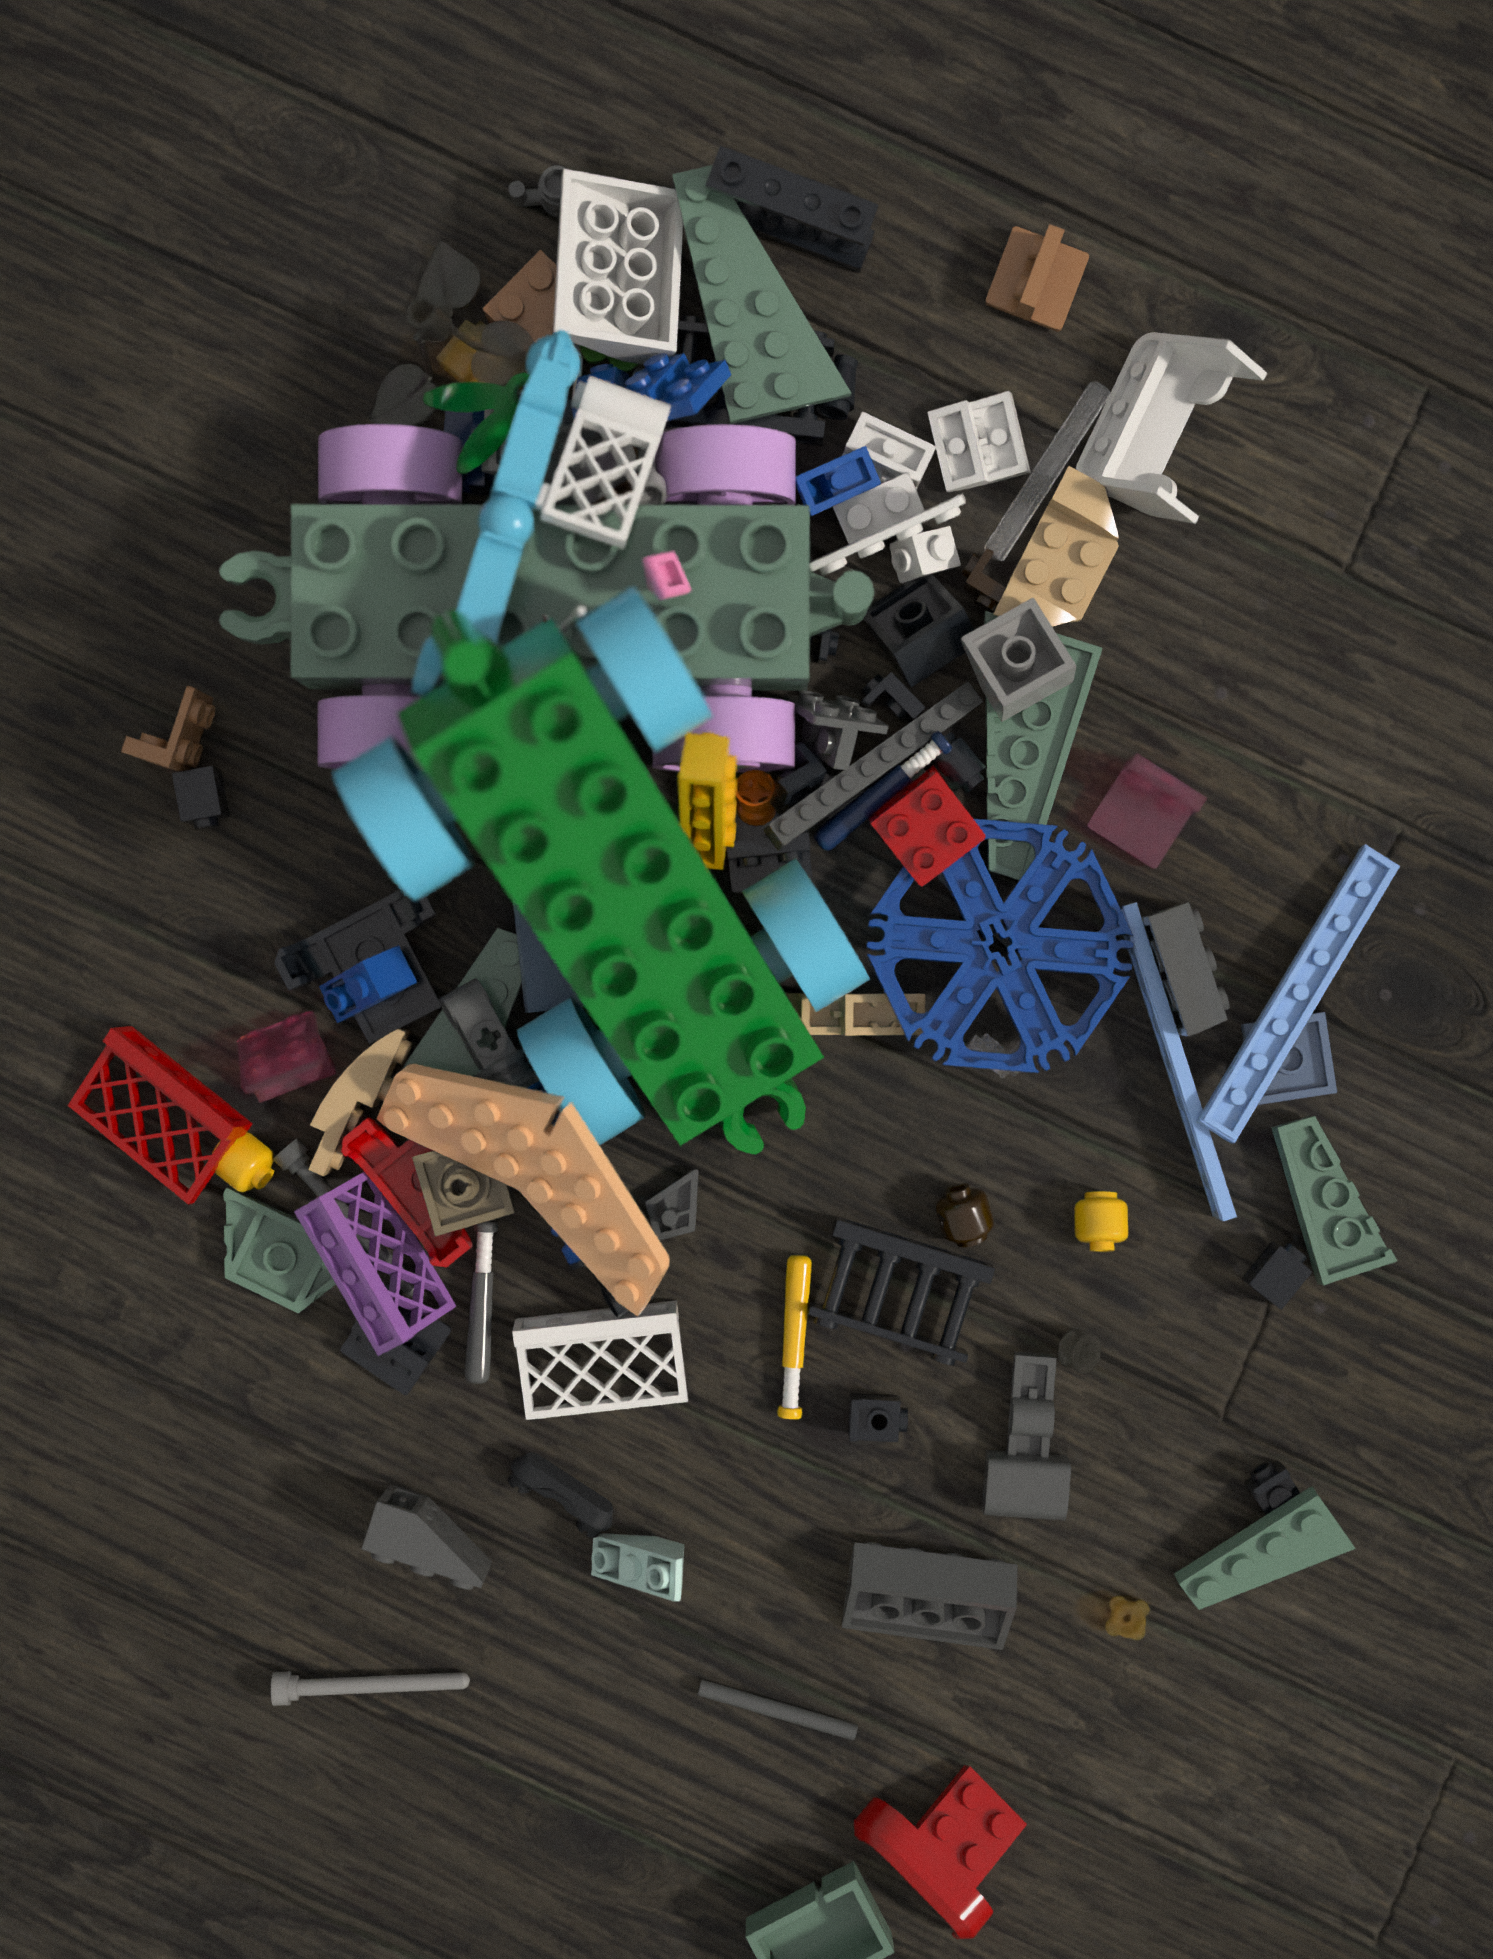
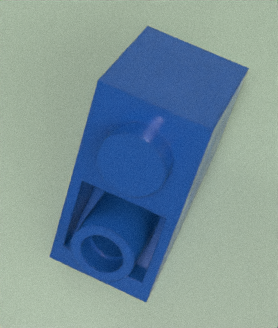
M398 945L359 962L322 984L319 988L324 996L326 1006L332 1012L336 1022L339 1023L396 995L417 983Z

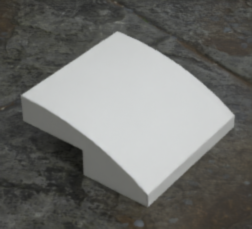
M1010 391L970 403L965 400L927 412L946 492L982 486L1031 473L1013 396Z
M862 411L845 446L843 455L866 446L882 484L909 472L917 490L936 446Z

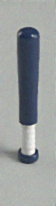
M939 730L935 731L930 736L932 740L924 748H921L919 752L915 753L903 765L900 766L898 764L874 785L814 832V839L823 850H832L893 796L912 782L911 778L934 760L936 756H939L941 753L948 754L952 751L953 747Z

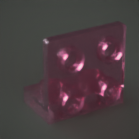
M1135 754L1126 762L1090 818L1087 827L1146 866L1155 869L1162 861L1190 815L1199 812L1207 798L1141 755Z

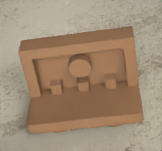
M1049 224L1044 237L1015 226L1011 231L985 303L990 307L1059 332L1063 328L1088 262L1089 254L1060 243L1065 231L1064 229Z

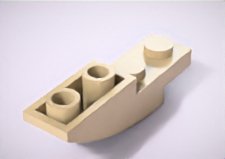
M399 1028L378 1040L347 1067L331 1087L310 1126L325 1133L308 1170L325 1176L331 1173L332 1169H340L345 1159V1156L341 1153L343 1137L361 1123L365 1112L360 1109L361 1103L369 1107H375L379 1105L380 1100H385L393 1081L391 1075L396 1064L403 1065L412 1047V1042L407 1040L411 1031Z

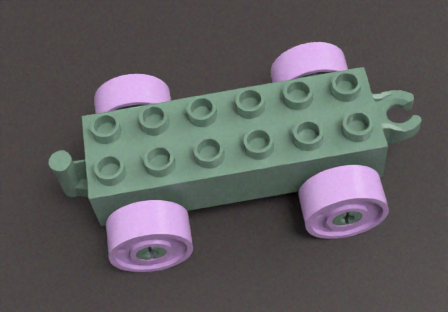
M356 425L335 428L321 433L318 437V502L321 505H291V556L276 557L271 553L250 551L235 555L220 567L221 577L231 585L239 586L253 579H263L272 584L276 593L274 607L264 616H248L244 612L236 610L223 612L219 621L224 629L242 641L255 644L279 643L285 639H291V678L309 689L362 690V696L336 697L318 701L319 767L337 769L393 735L406 749L419 769L424 771L411 752L397 713L422 698L411 691L418 658L425 641L432 636L431 625L434 619L442 612L457 609L480 534L478 520L479 513L483 505H462V474L456 470V463L462 450V441L452 434L434 429L402 425ZM739 425L693 426L663 432L655 453L656 472L665 480L667 498L663 505H638L624 549L540 520L542 511L534 507L532 511L534 518L533 533L523 545L499 628L498 644L504 647L543 623V614H547L550 618L552 617L554 622L560 626L577 607L583 606L585 608L584 615L621 592L634 586L664 631L713 714V718L688 733L711 732L719 736L730 737V755H737L736 773H745L751 770L774 772L795 768V704L778 699L752 697V690H807L809 681V637L841 624L850 626L859 623L865 617L874 595L872 582L862 572L853 570L844 572V575L837 582L809 572V505H795V438L787 433L773 429ZM554 505L553 508L570 515L581 511L579 505ZM624 505V506H623L624 509L626 510V512H627V509H628V506H629V505ZM614 510L597 516L602 526L620 532L622 523ZM674 551L690 585L691 592L660 600L647 588L642 560L648 556ZM575 623L563 636L584 670H587L600 662L577 623ZM444 673L437 679L433 690L446 683ZM685 735L658 752L653 748V768L680 772Z

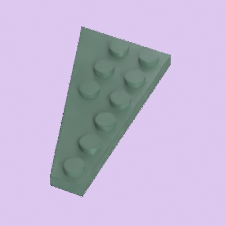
M713 165L672 174L715 362L725 360L732 374L721 386L729 423H739L850 397L851 391L734 198L706 188L705 185Z

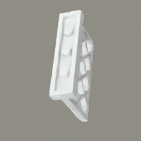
M677 1300L649 1303L638 1316L629 1312L619 1319L610 1308L515 1319L512 1333L514 1347L517 1350L526 1420L688 1402ZM671 1333L673 1347L664 1358H661L646 1346L653 1335ZM644 1336L641 1341H639L638 1339L635 1338V1337ZM624 1338L635 1347L623 1363L605 1350L613 1339ZM595 1341H603L600 1346L595 1343ZM583 1343L594 1351L583 1367H580L564 1355L572 1344ZM563 1345V1347L560 1350L554 1347ZM543 1348L553 1355L554 1358L541 1372L528 1362L526 1349ZM640 1351L658 1364L645 1380L628 1368ZM599 1356L617 1368L606 1384H603L587 1372ZM673 1356L675 1360V1367L668 1363ZM558 1361H561L577 1373L565 1389L547 1377ZM665 1369L677 1378L678 1391L662 1393L652 1386L651 1383L661 1370ZM622 1373L640 1386L632 1396L621 1397L610 1389ZM530 1374L536 1378L532 1385L530 1381ZM581 1378L599 1390L592 1401L581 1402L570 1394ZM541 1382L559 1395L550 1406L534 1407L532 1393ZM645 1390L650 1393L647 1395H642ZM604 1395L610 1398L601 1400ZM564 1399H565L567 1402H569V1403H567V1404H561Z

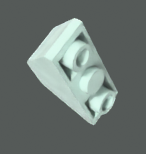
M599 1534L598 1537L593 1538L592 1576L674 1602L681 1600L684 1544L658 1536Z

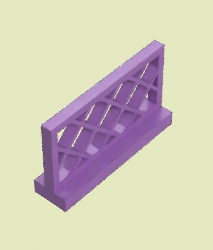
M365 1172L295 1211L301 1225L378 1356L403 1344L412 1338L414 1334L456 1307L436 1270L430 1264L429 1258L415 1234ZM366 1180L375 1194L374 1203L361 1198L362 1182ZM334 1198L349 1204L348 1219L344 1217ZM359 1208L373 1214L371 1228L358 1223ZM383 1219L392 1223L395 1229V1239L381 1233ZM356 1234L370 1239L368 1254L365 1253ZM380 1244L393 1249L392 1264L379 1259ZM403 1254L411 1256L416 1265L415 1274L402 1269ZM377 1270L391 1275L389 1290L386 1289ZM401 1280L414 1284L412 1300L399 1295ZM424 1289L432 1292L440 1307L433 1309L423 1305ZM398 1306L411 1310L410 1327H408L398 1310Z

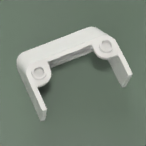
M1156 332L1143 335L1133 345L1078 460L1076 470L1105 486L1108 496L1150 516L1196 524L1199 516L1176 499V483L1168 476L1162 475L1195 404L1209 405L1221 399L1227 392L1233 377L1264 380L1267 372L1230 340Z

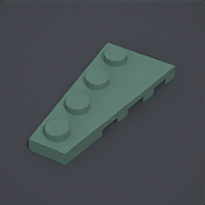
M497 928L458 987L476 978L489 996L493 1009L504 1029L507 1027L522 986L517 934ZM443 1009L404 1065L406 1067L409 1064H418L472 1077L479 1071L458 1032L447 1019ZM480 1030L482 1038L477 1041L480 1048L487 1046L492 1051L491 1043L495 1040L492 1033L485 1035Z
M1306 1116L1271 1127L1317 1284L1324 1286L1397 1262L1392 1250L1386 1247L1379 1235L1380 1229L1375 1220L1367 1214L1358 1196L1360 1194L1355 1185L1347 1179L1339 1165L1341 1161L1316 1117Z
M1311 1486L1182 1568L1174 1575L1179 1585L1197 1609L1200 1610L1354 1550L1355 1547L1313 1486Z

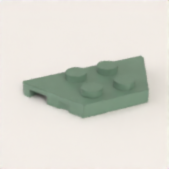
M226 1187L223 1193L224 1201H226V1225L224 1226V1243L227 1247V1255L224 1258L226 1279L296 1313H300L336 1285L298 1219L243 1192H239L233 1187Z

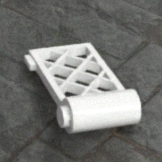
M590 376L587 384L579 381L571 404L572 407L578 409L574 424L552 485L542 484L535 509L542 511L540 520L624 549L672 405ZM582 427L600 433L605 442L588 448L580 436ZM632 444L646 449L647 453L644 458L629 463L620 447ZM576 446L579 452L573 453L574 448ZM611 451L619 467L602 472L594 457ZM585 461L593 476L576 482L568 470V466ZM641 470L639 476L636 475L635 471ZM626 476L634 491L617 497L608 481ZM564 480L567 486L561 488L562 482ZM599 485L608 501L591 507L582 491ZM573 495L581 511L570 515L553 508L557 500ZM629 504L626 512L623 506ZM614 510L622 523L620 532L602 526L597 516Z

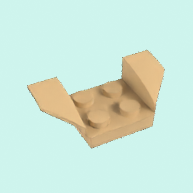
M1068 466L1026 546L993 615L999 617L1034 597L1052 627L1068 622H1080L1119 547L1117 542L1119 537L1105 486Z

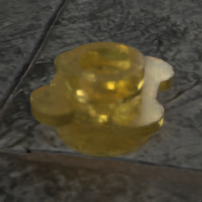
M1122 1596L1113 1597L1109 1602L1111 1608L1110 1620L1105 1623L1108 1634L1111 1636L1121 1635L1133 1640L1142 1639L1146 1633L1145 1616L1150 1611L1148 1604L1141 1599L1132 1602L1125 1600ZM1130 1615V1621H1124V1616Z

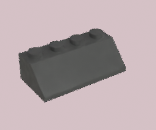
M855 1542L849 1566L842 1628L1003 1650L1017 1608L1018 1565L1005 1563L998 1559L980 1560L965 1558L956 1553L944 1555L924 1552L918 1548L900 1549L885 1547L875 1542L865 1544Z

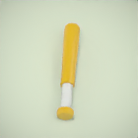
M791 1255L787 1260L782 1358L785 1377L783 1404L777 1409L778 1417L784 1419H800L802 1416V1408L798 1406L799 1373L804 1363L812 1267L811 1259L805 1255Z

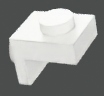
M950 526L918 533L902 541L890 544L892 564L897 572L900 583L961 566Z

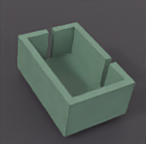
M854 1861L822 1877V1887L819 1889L815 1882H812L746 1917V1939L757 1959H883L895 1953L892 1932Z

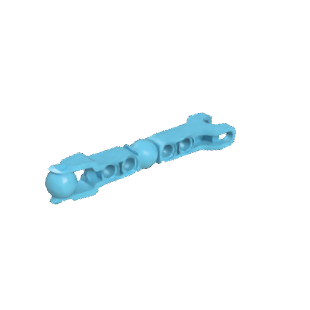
M560 329L553 335H547L531 345L526 354V368L530 378L513 417L490 499L483 505L479 513L478 525L480 534L456 611L463 613L470 620L473 628L497 644L499 628L523 545L533 533L534 518L532 511L537 501L565 408L567 387L575 382L580 373L581 362L579 353L571 342L569 333ZM432 636L423 645L412 681V693L420 696L430 693L439 676L444 673L442 659Z

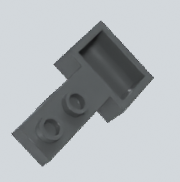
M1014 1351L1006 1451L986 1450L981 1504L983 1515L1065 1521L1067 1518L1071 1464L1067 1455L1049 1454L1050 1438L1053 1435L1055 1417L1053 1401L1057 1360L1055 1354Z

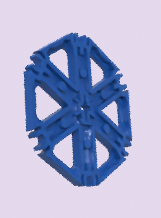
M974 819L985 833V839L1022 841L1029 843L1034 848V860L1003 903L978 851V844L941 872L964 921L905 916L901 912L899 904L901 898L913 883L914 878L903 866L870 914L885 916L888 918L887 921L873 919L868 922V927L881 929L884 933V938L880 942H867L866 948L871 951L884 950V955L873 956L867 954V957L907 1041L909 1042L912 1034L920 1028L923 1033L914 1041V1048L919 1049L927 1039H931L936 1043L937 1050L931 1058L934 1062L942 1058L947 1048L950 1049L947 1060L942 1064L944 1066L1039 1073L1034 1066L1033 1056H1037V1063L1043 1071L1050 1069L1046 1059V1055L1050 1050L1057 1051L1063 1062L1070 1059V1053L1067 1047L1063 1045L1065 1041L1072 1048L1073 1055L1076 1056L1126 984L1130 976L1121 977L1113 974V971H1129L1132 969V964L1119 962L1116 954L1122 948L1132 949L1134 943L1129 940L1117 941L1115 936L1125 935L1132 937L1133 934L1092 849L1082 862L1078 861L1077 858L1085 851L1086 844L1084 842H1081L1075 851H1067L1063 847V839L1068 834V831L1065 829L1057 834L1054 842H1049L1052 832L1058 826ZM1073 879L1083 880L1088 885L1104 919L1103 926L1098 932L1038 927L1067 884ZM1000 920L1003 921V923H1004V925H1005L1007 931H1005V929H1004V927H1003V925H1002V923H1001ZM990 925L995 935L998 934L1000 939L1008 938L1011 945L1006 948V958L1010 966H1008L1005 958L999 952L991 953L989 950V946L994 942ZM980 930L985 941H981L977 931ZM1015 950H1017V952H1018V954H1019V956H1020V958H1021V961L1019 960V958H1018V956H1017ZM903 959L960 963V967L928 1012L916 1013L910 1008L894 974L897 962ZM993 960L995 961V963H996V965H997V967H998V969H999L998 972H996V970H995V968H994V966H993V964H992V961H993ZM1036 970L1089 974L1096 978L1099 984L1098 992L1076 1024L1072 1026L1061 1024ZM995 989H997L1020 1037V1047L1013 1054L971 1051L963 1042V1035Z

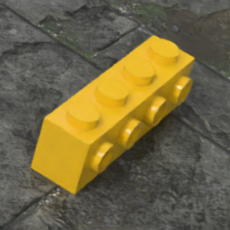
M711 732L687 733L685 735L679 773L680 824L707 868L723 870L726 847L734 848L736 836L735 817L737 801H735L737 778L735 776L737 755H730V737L719 736Z

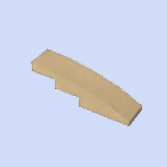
M786 993L811 1035H904L885 993H847L818 1012L815 1011L805 993ZM904 993L910 1008L914 1012L925 1013V994ZM919 1028L912 1035H920L923 1032Z

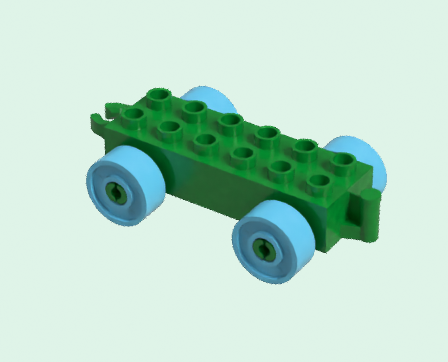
M631 586L576 621L600 662L587 670H584L552 617L506 646L501 647L473 628L470 620L463 613L456 610H447L440 613L431 625V635L442 659L446 683L397 713L411 752L424 771L419 769L406 749L393 735L333 771L335 782L348 809L381 862L410 898L417 901L474 865L471 854L454 824L456 821L460 822L600 1027L598 1031L581 1005L573 997H569L517 1030L521 1045L547 1093L564 1097L559 1108L560 1113L572 1102L599 1146L646 1117L642 1104L628 1080V1077L631 1075L680 1146L719 1122L726 1139L737 1150L749 1154L760 1153L764 1148L763 1140L755 1125L747 1123L743 1119V1111L747 1104L761 1096L774 1098L778 1102L777 1111L785 1125L792 1130L799 1129L804 1123L806 1106L798 1087L791 1077L821 1060L824 1056L780 983L794 975L813 1008L818 1012L867 982L870 978L835 918L796 858L742 891L764 927L763 930L750 937L617 722L632 713L654 750L658 752L713 718V714L639 592L634 586Z

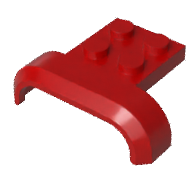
M367 1118L343 1137L341 1153L345 1157L353 1159L372 1180L420 1240L430 1257V1264L432 1266L448 1267L472 1247V1242L464 1228L439 1236L434 1234L412 1158L433 1150L410 1139L399 1146L379 1123L372 1118Z
M964 1765L915 1826L888 1803L873 1797L854 1820V1836L878 1852L952 1928L953 1933L951 1935L955 1939H973L993 1915L991 1906L976 1888L1027 1824L971 1766Z

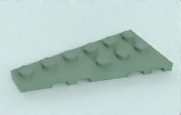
M985 611L984 625L997 618V616ZM1057 634L1076 664L1073 683L1001 722L985 696L987 820L1047 825L1103 649L1102 647ZM987 839V870L1019 881L1034 860L1035 851L1032 845L1022 841Z

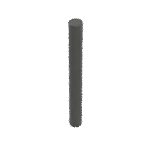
M702 1679L699 1685L697 1696L852 1741L855 1740L858 1724Z

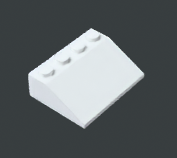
M563 169L553 334L559 329L569 333L571 342L630 363L644 365L647 359L657 354L666 353L670 357L676 353L683 222L675 189Z

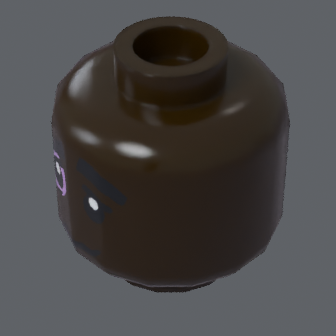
M959 1183L948 1187L945 1190L946 1195L941 1197L936 1204V1213L944 1238L956 1243L958 1247H971L984 1242L988 1238L987 1234L994 1227V1219L986 1193L979 1188H970L967 1183Z

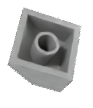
M1034 597L961 637V642L978 683L1001 722L1074 681L1076 664Z

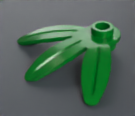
M528 373L514 375L505 387L486 382H457L437 387L424 394V404L438 410L478 412L494 409L474 429L462 447L456 463L458 473L466 474L483 464L505 441L520 401L517 397V391L520 387L526 386L530 378Z

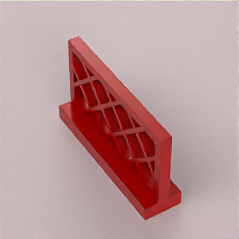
M134 1027L111 1028L103 1040L107 1044L67 1106L188 1205L193 1204L215 1173L224 1154L235 1143L237 1138L246 1135L253 1123ZM115 1055L125 1063L126 1080L111 1082L109 1064ZM136 1072L140 1074L142 1077L137 1078ZM101 1078V1084H97L98 1080ZM148 1081L155 1087L157 1104L141 1106L138 1082ZM128 1084L131 1108L116 1110L112 1086ZM102 1088L106 1112L96 1113L84 1103L93 1089ZM167 1097L173 1102H167ZM178 1105L186 1113L188 1129L172 1131L168 1107ZM158 1108L162 1132L146 1135L142 1111ZM132 1112L136 1136L126 1138L119 1132L117 1115ZM197 1121L202 1125L201 1127L197 1126ZM209 1130L221 1142L213 1154L202 1156L199 1132ZM189 1133L192 1157L176 1160L173 1135ZM163 1137L166 1161L156 1162L149 1157L147 1139ZM203 1160H208V1162L204 1166ZM193 1162L196 1180L190 1189L179 1181L177 1164Z

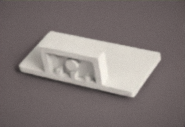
M909 472L841 502L833 506V509L849 544L809 563V571L813 572L820 569L822 576L844 567L847 564L845 557L858 552L860 559L882 550L885 547L883 540L896 534L898 541H902L922 532L921 523L935 517L937 524L954 518L961 514L959 506L966 502L965 497L962 493L925 510Z

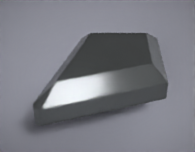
M698 1169L692 1170L645 1201L652 1230L659 1241L695 1231Z

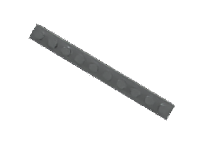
M966 682L849 766V770L842 771L772 821L763 829L779 851L932 740L930 736L935 731L944 732L983 703L982 699L971 684Z

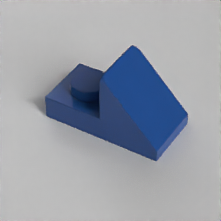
M866 446L795 477V486L803 505H809V517L882 484Z

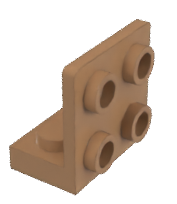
M187 686L169 742L145 733L141 734L140 740L126 736L121 752L178 772L190 770L191 767L196 768L203 750V746L199 744L203 729H209L215 715V706L212 705L213 697L196 688Z

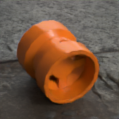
M751 770L741 774L737 779L735 797L737 801V814L748 825H764L771 821L776 814V810L770 804L775 790V783L766 772Z

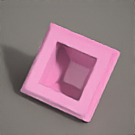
M674 551L648 556L642 560L647 588L660 600L691 592L690 585Z

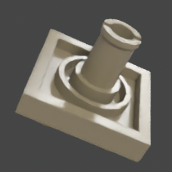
M435 1151L412 1157L435 1236L516 1213L509 1185Z

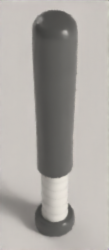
M493 1220L473 1225V1230L478 1234V1241L476 1244V1269L472 1271L465 1379L469 1383L483 1384L488 1381L490 1376L494 1272L491 1271L493 1233L498 1230V1222Z

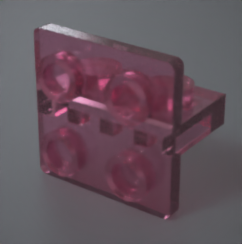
M313 1011L292 1015L274 1025L253 1030L237 1040L241 1087L246 1094L254 1092L260 1103L336 1074L335 1064L318 1034L317 1018Z

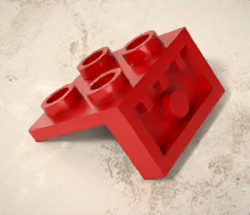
M931 766L905 786L869 817L870 824L919 886L926 885L986 838L983 830L951 791L934 766Z

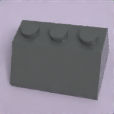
M1189 902L1142 916L1141 918L1178 1034L1181 1036H1191L1228 1020L1225 1010L1230 1009L1229 1000L1222 986L1217 987L1212 971L1217 970V965L1210 947L1204 948L1199 933L1204 931V926L1197 908L1191 909Z

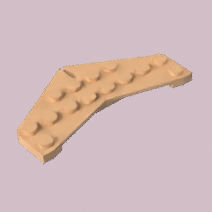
M409 1064L398 1072L392 1081L378 1114L377 1120L392 1132L519 1190L608 1289L619 1304L636 1316L646 1308L669 1267V1256L572 1102L562 1110L555 1126H553L552 1122L564 1099L562 1096L418 1064Z

